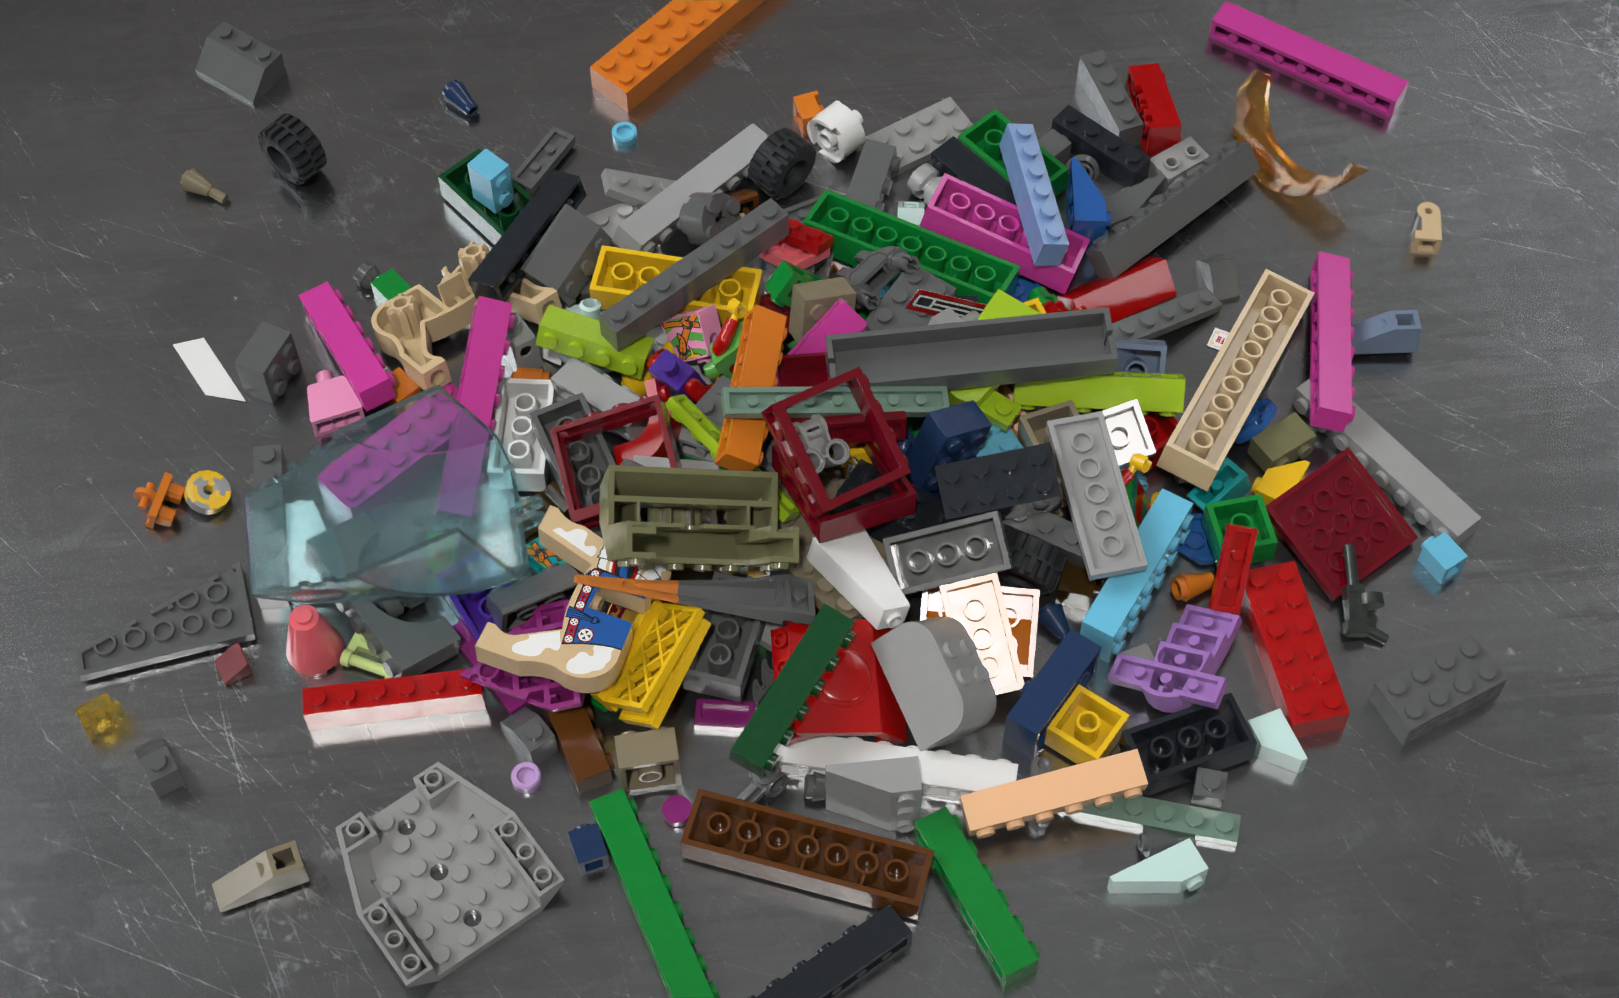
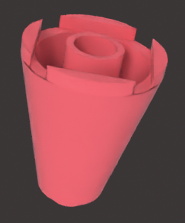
M300 605L294 608L289 616L286 656L291 666L299 674L309 677L322 676L333 666L336 668L340 664V657L345 649L340 632L313 606Z

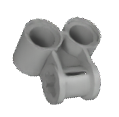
M814 414L811 416V419L802 423L793 422L817 474L823 468L837 466L847 461L850 454L849 446L842 439L831 440L827 423L820 414ZM829 448H832L834 451V459L829 455Z

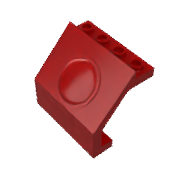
M852 619L855 621L852 631L856 633L854 640L848 649L842 647L837 655L841 659L833 673L827 671L822 679L826 683L817 698L812 695L807 703L810 706L807 715L802 722L797 720L791 728L795 733L788 745L819 736H875L876 743L878 741H887L893 745L907 742L905 717L871 645L872 642L894 628L876 630L866 619ZM787 621L786 626L771 630L774 681L809 628V624H796Z

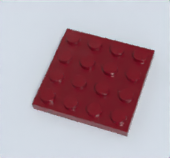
M1349 447L1266 505L1273 526L1331 602L1342 594L1341 589L1347 585L1343 545H1355L1358 579L1360 581L1418 538Z

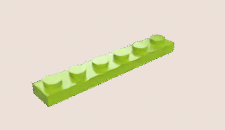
M685 394L670 397L666 402V406L671 411L670 414L673 419L683 423L690 430V435L696 441L703 443L710 450V455L716 459L721 430ZM758 467V468H754L752 471H762V470ZM778 487V521L785 523L796 519L800 511L795 503Z

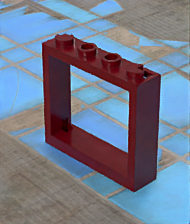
M860 366L776 402L761 412L813 519L911 473L908 459L901 452L896 442L895 432L888 426L883 415V408L880 402L875 399L870 389L869 379L862 373ZM847 383L890 472L830 500L786 409Z
M659 394L650 397L644 395L638 401L628 404L619 403L610 410L591 412L585 415V418L575 421L567 420L564 421L563 425L550 429L572 522L585 526L588 529L600 526V503L583 508L568 443L658 415L670 467L682 468L667 406ZM640 508V513L647 511V508Z
M876 442L847 444L849 449L861 445L881 476L890 472ZM777 444L772 445V467L775 472H778L779 479L819 543L915 514L916 500H918L915 485L910 484L906 476L887 485L894 496L830 516L825 513L813 519ZM829 448V455L834 454L832 448Z

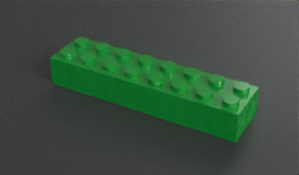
M825 189L802 223L832 235L833 246L830 247V256L855 267L860 262L854 256L861 250L872 252L887 246H897L905 249L908 255L917 257L920 268L956 287L955 296L978 295V302L987 305L998 289L1012 296L1017 286L1021 266ZM898 273L890 281L895 282L901 273Z

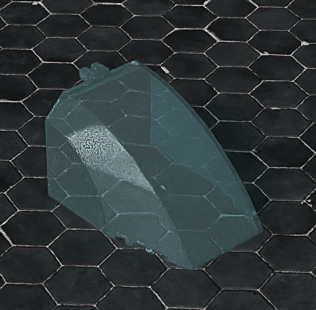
M439 384L338 429L331 434L332 441L325 446L317 444L310 449L311 455L301 463L293 461L287 466L289 471L278 479L272 476L243 497L251 596L254 598L297 603H370L474 593L518 580L529 568L524 531L539 526L545 516L544 512L536 511L543 506L542 497L532 496L519 501L515 470L498 436Z

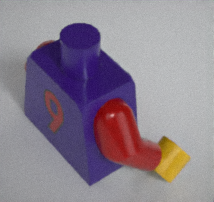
M668 339L661 349L651 354L646 360V367L649 369L648 372L651 379L655 378L667 385L672 396L685 394L696 404L714 385V383L707 385L693 367L678 358Z

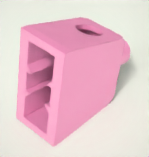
M329 370L318 372L316 374L317 383L307 387L310 421L315 437L366 423L362 405L346 377L341 375L333 378L332 372Z

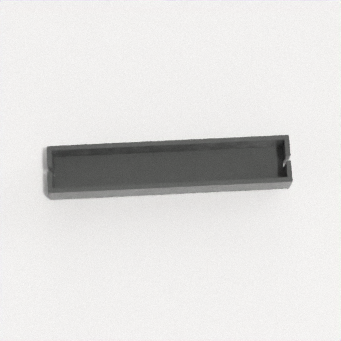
M1109 307L825 335L824 348L828 380L860 366L862 373L868 377L870 386H947V390L1112 374L1118 361L1115 338L1112 335L1113 327Z

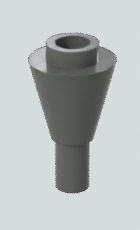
M1145 827L1143 833L1138 835L1139 851H1143L1144 856L1147 858L1188 838L1196 846V840L1194 836H1176L1175 834Z

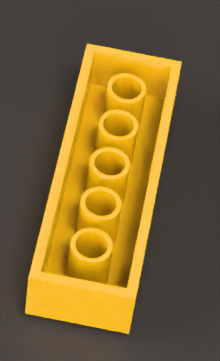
M602 245L589 288L590 298L599 300L601 302L600 309L607 310L683 257ZM741 267L669 318L680 313L715 304L722 328L726 319L732 315L727 309V304L732 298H736L740 303L747 305L749 311L756 304H760L763 292V270ZM744 318L739 319L738 322L744 321Z

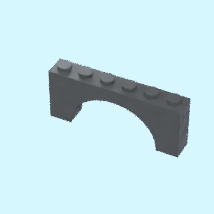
M365 512L306 541L303 555L305 565L309 570L315 571L322 588L325 591H330L339 611L347 614L354 631L357 634H362L367 641L369 651L374 656L377 655L383 662L384 670L389 677L420 675L459 653L461 637L445 617L428 623L402 621L381 611L367 597L360 584L358 570L364 559L378 549L380 532Z

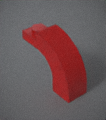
M655 378L644 381L647 397L659 394L665 403L669 400L671 392L667 385ZM667 408L675 442L677 443L682 423L673 419L670 414L671 411ZM658 415L649 417L645 430L636 439L613 447L616 465H620L625 458L633 461L634 455L668 458Z

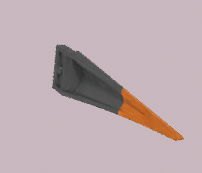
M577 574L573 580L575 583L781 625L783 620L796 624L811 625L816 616L813 579L785 574L722 580H642Z

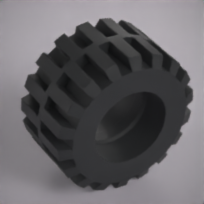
M282 114L258 135L259 144L266 159L281 176L297 185L303 184L327 164L325 151L317 136L304 122L291 114Z
M779 129L768 136L755 151L749 163L748 178L772 199H784L794 193L809 176L816 160L815 148L792 129Z
M1005 530L1014 569L997 573L998 577L1018 588L1040 590V594H1053L1067 563L1065 555L1057 547L1041 538L1020 531Z

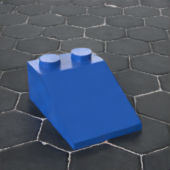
M1071 158L1066 188L1068 229L1090 239L1087 250L1094 245L1093 241L1095 239L1108 235V227L1111 225V211H1106L1105 198L1079 160Z

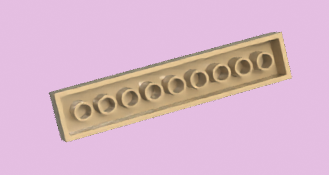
M1265 269L1169 438L1157 463L1158 467L1208 492L1315 294L1314 292Z

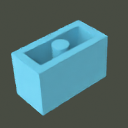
M486 148L471 160L467 166L473 198L497 214L502 208L509 206L514 199L509 164Z

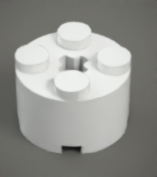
M837 100L814 116L807 124V132L813 145L818 143L822 148L819 153L833 163H839L864 145L867 139L861 124L863 123L861 114L857 110L851 111Z

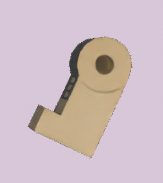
M1423 202L1417 207L1413 226L1416 230L1411 240L1410 251L1411 253L1437 255L1442 242L1440 209L1434 203Z

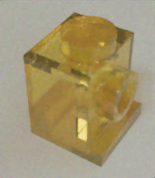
M107 692L74 709L93 745L98 743L96 737L111 733L117 726L123 724L121 717L125 716L118 700L112 702Z

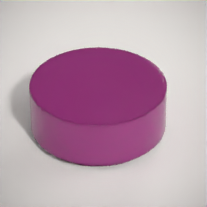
M673 795L668 797L662 805L664 821L673 827L686 825L692 805L684 796Z

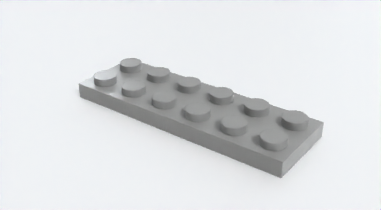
M1103 411L1047 421L1046 429L1089 581L1147 570L1148 563Z

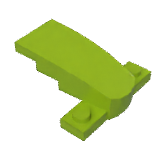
M998 289L977 320L1041 313ZM1000 385L948 390L949 404L951 406L974 400L990 423L1005 432L1009 430L1022 410V406L995 391Z

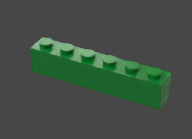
M946 806L915 821L914 836L921 847L934 850V870L1003 986L1006 987L1037 971L1040 953L1033 941L1028 942L1023 934L1024 926L1017 915L1012 916L1007 907L1009 903L1004 892L1001 889L997 890L992 882L993 875L986 864L982 865L977 858L978 851L971 839L967 840L962 833L963 826L956 814L951 815Z

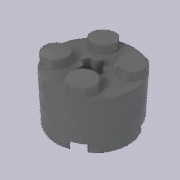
M695 192L689 196L691 198L687 203H683L679 215L680 229L689 238L687 241L692 245L701 246L739 220L740 203L737 199H733L726 193Z

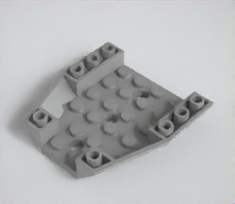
M440 762L433 764L413 777L416 788L377 814L366 819L360 811L335 828L357 916L407 988L437 982L542 912L565 882L562 875L514 811ZM411 823L416 826L414 832L409 835L399 833L400 828L404 824ZM439 868H444L448 871L447 877L443 880H434L432 878L433 872ZM471 914H478L482 917L481 922L474 927L467 926L465 919Z

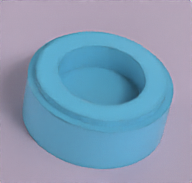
M619 122L612 128V140L617 146L630 147L636 143L638 133L634 124Z

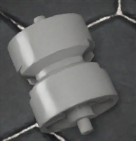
M925 163L912 172L907 183V189L917 198L924 199V204L928 206L943 176L939 177V171L930 163Z

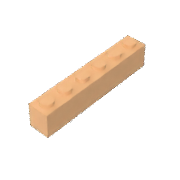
M1138 749L964 794L960 796V805L969 837L977 835V838L980 839L994 835V830L1006 827L1007 831L1022 828L1025 826L1024 822L1036 819L1037 823L1049 821L1054 818L1053 814L1065 811L1066 815L1076 814L1083 811V806L1095 803V807L1106 806L1113 803L1112 798L1124 796L1125 799L1136 798L1143 794L1142 791L1146 789L1148 781Z

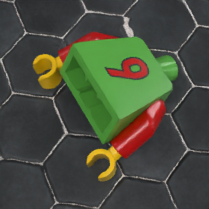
M732 298L728 302L727 309L732 315L726 319L719 335L710 345L712 361L703 366L704 372L710 380L722 374L732 380L743 321L739 323L738 320L744 318L749 312L747 305L740 303L736 298ZM783 343L781 344L780 352L783 351Z

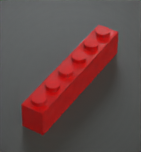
M463 669L302 688L303 716L309 731L486 710L485 687L461 678L459 675L465 670Z

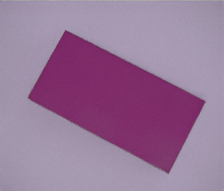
M697 698L694 730L742 732L755 712L756 703Z

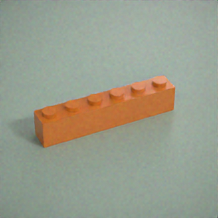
M757 304L744 316L730 387L777 386L778 377L775 375L783 357L780 349L787 335V328H785L787 316ZM724 419L715 464L729 470L752 471L754 468H758L764 455L761 451L762 442H764L768 434V426H766L765 419Z

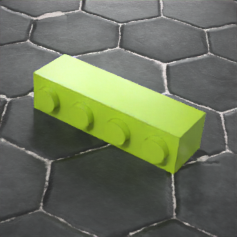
M549 304L539 324L535 345L641 379L646 369V360L652 352L654 338L643 335L618 352L601 335L599 320Z

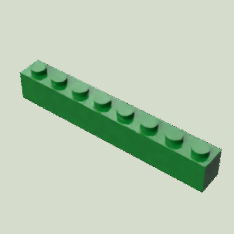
M622 788L589 801L593 819L598 824L605 847L670 998H720L715 983L713 981L708 983L704 973L708 969L702 954L696 955L692 946L696 944L690 927L684 928L681 922L684 914L678 900L673 902L669 892L673 891L669 878L667 874L661 875L657 867L661 865L658 853L655 848L649 849L646 840L650 839L644 822L638 823L635 815L639 812L633 797L627 798Z

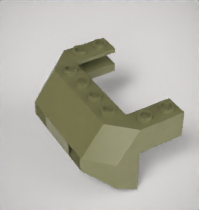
M609 465L600 484L599 523L607 559L610 562H617L618 567L637 566L638 570H655V565H666V570L682 571L684 570V565L694 566V571H712V566H721L722 572H740V567H760V571L789 569V564L799 563V527L793 526L778 529V472ZM640 508H647V522H640ZM703 510L727 511V525L702 524Z

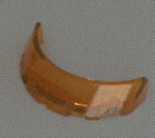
M1254 69L1238 89L1235 99L1238 102L1235 123L1233 124L1234 138H1237V142H1249L1261 168L1254 175L1264 186L1289 196H1316L1332 191L1368 171L1365 166L1353 162L1340 175L1332 176L1313 173L1300 167L1284 153L1272 131L1268 109L1272 77L1268 73Z

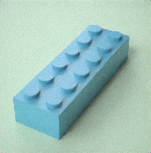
M1163 488L1138 528L1148 563L1147 570L1109 577L1081 624L1080 634L1101 646L1099 659L1107 663L1111 661L1114 654L1118 655V653L1122 652L1126 643L1124 638L1127 632L1132 634L1139 622L1137 616L1140 610L1146 611L1153 597L1150 595L1153 588L1159 589L1166 575L1163 573L1166 566L1172 567L1179 553L1176 551L1179 544L1185 545L1191 534L1189 528L1195 517L1191 515L1193 503Z

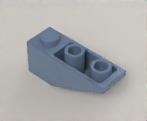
M1417 310L1388 311L1351 325L1354 327V336L1351 341V346L1355 347L1354 354L1414 353L1418 351L1422 327Z

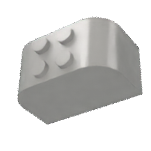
M941 616L906 622L871 643L920 751L953 744L985 726L992 719L996 710L997 700L994 687L989 678V672L982 664L976 651V645L970 638L966 628L955 618Z

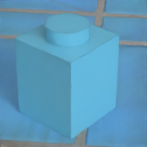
M1444 532L1436 538L1431 536L1422 543V550L1418 561L1442 584L1462 571L1468 556Z

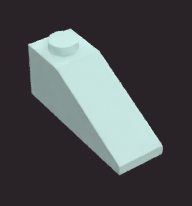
M1188 838L1110 876L1107 889L1110 894L1180 893L1186 889L1194 891L1205 883L1209 868L1191 839Z

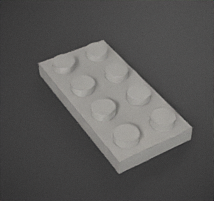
M948 97L866 137L870 140L896 146L897 157H900V164L897 172H892L891 178L931 160L932 151L953 136L958 139V135L973 124L954 100Z

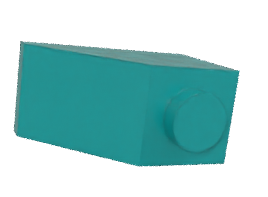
M1227 457L1208 492L1196 486L1187 495V498L1204 512L1207 503L1243 497L1251 490V485L1247 473Z

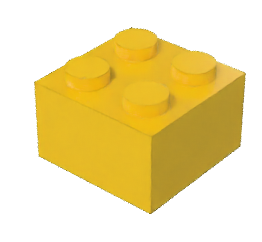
M1079 684L1047 727L1044 744L1076 764L1108 757L1121 739L1122 731L1127 729L1130 715Z

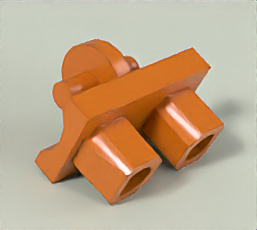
M164 473L157 493L154 491L155 484L148 482L146 487H138L134 492V497L139 501V509L146 510L147 506L151 505L145 527L153 529L155 523L171 527L177 510L164 506V500L180 504L185 487L172 482L173 475L170 473Z

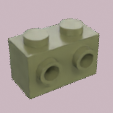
M1294 412L1252 437L1247 453L1266 472L1268 468L1290 464L1298 458L1304 459L1310 455L1314 449L1313 445L1316 434Z

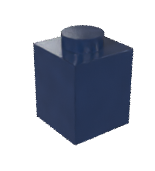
M597 823L591 825L581 824L568 832L570 845L581 876L610 867L608 854Z

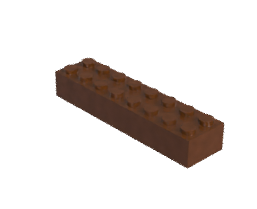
M699 788L680 841L683 858L873 909L879 907L883 909L890 904L899 916L918 920L934 861V850Z

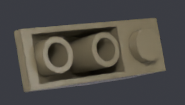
M293 840L265 850L212 883L219 910L222 913L310 881L302 854L296 841Z

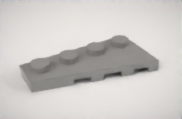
M607 168L601 174L605 196L635 207L638 204L645 205L676 181Z

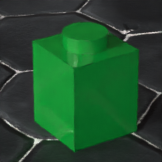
M393 268L378 275L371 282L374 298L380 304L412 288Z

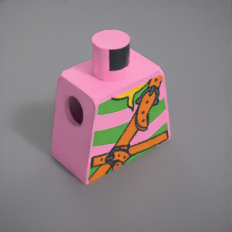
M715 304L677 314L660 323L677 357L684 362L696 360L701 374L705 373L703 366L712 361L710 345L721 331Z

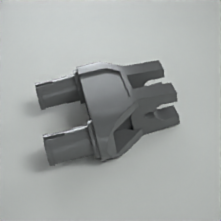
M887 246L872 252L861 250L854 256L860 263L854 269L842 267L836 275L837 277H844L857 293L856 309L866 307L867 309L874 310L876 308L874 305L879 306L881 302L877 292L902 271L910 274L914 273V269L917 270L920 263L917 257L908 255L905 249L897 246Z

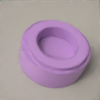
M522 762L516 765L511 772L513 787L520 793H532L541 785V772L534 763Z

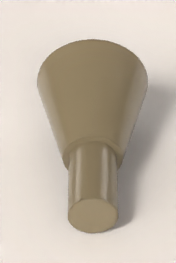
M196 167L186 170L181 177L182 190L207 197L210 196L222 204L228 199V195L215 188Z

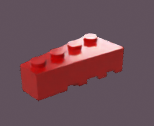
M1159 63L1128 66L1126 85L1129 97L1144 124L1141 138L1143 153L1152 158L1182 141L1180 134L1182 124L1166 84V75L1162 73Z

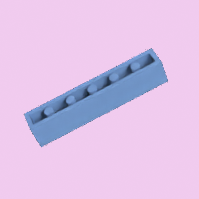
M1008 123L999 147L1034 266H1060L1068 249L1069 242L1033 124Z

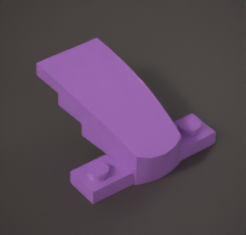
M1187 604L1179 623L1173 622L1166 642L1160 641L1154 661L1118 653L1107 678L1111 684L1143 691L1147 702L1153 708L1162 712L1174 713L1189 708L1193 704L1218 709L1228 687V682L1224 677L1215 676V673L1242 624L1241 617L1235 614Z

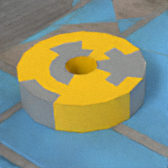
M210 470L198 471L188 479L184 491L185 500L190 508L206 515L217 514L224 510L231 495L230 484L226 478ZM204 490H208V491H210L212 494L208 495V494H205L203 491H204Z

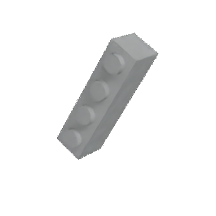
M573 357L550 378L557 396L563 400L583 392L591 412H603L612 409L616 404H628L638 401L640 398L627 386H620L615 383L606 373L600 374L588 362L584 361L582 363ZM649 418L612 430L625 439L632 441L645 430Z

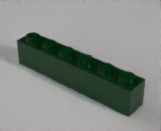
M823 604L731 748L729 756L731 761L760 778L765 770L770 772L779 758L776 752L781 744L786 747L795 733L791 728L797 720L803 721L810 709V706L807 705L812 695L816 698L819 696L826 683L822 680L827 671L830 673L834 672L841 659L837 655L842 647L848 649L856 636V633L852 632L855 624L854 620L827 604Z

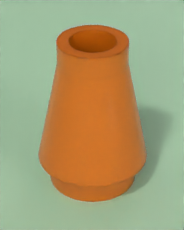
M1211 572L1177 574L1176 578H1173L1170 582L1171 592L1176 600L1187 602L1203 592L1213 589L1215 577Z

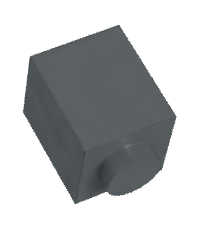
M1051 129L1038 139L1039 145L1062 164L1070 159L1072 143L1066 136Z
M1198 767L1193 782L1190 806L1221 811L1228 773Z

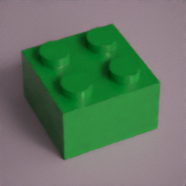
M1261 494L1212 502L1205 505L1202 524L1216 567L1218 566L1227 523L1258 529L1251 563L1273 560L1278 541Z

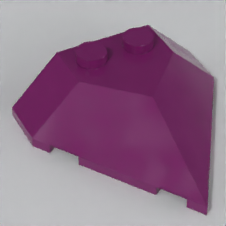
M566 599L540 605L532 612L533 616L521 626H515L507 634L520 635L562 629L564 616L570 600ZM478 662L471 669H465L459 675L463 679L551 712L580 707L583 705L586 693L569 690L551 679L536 676H518Z

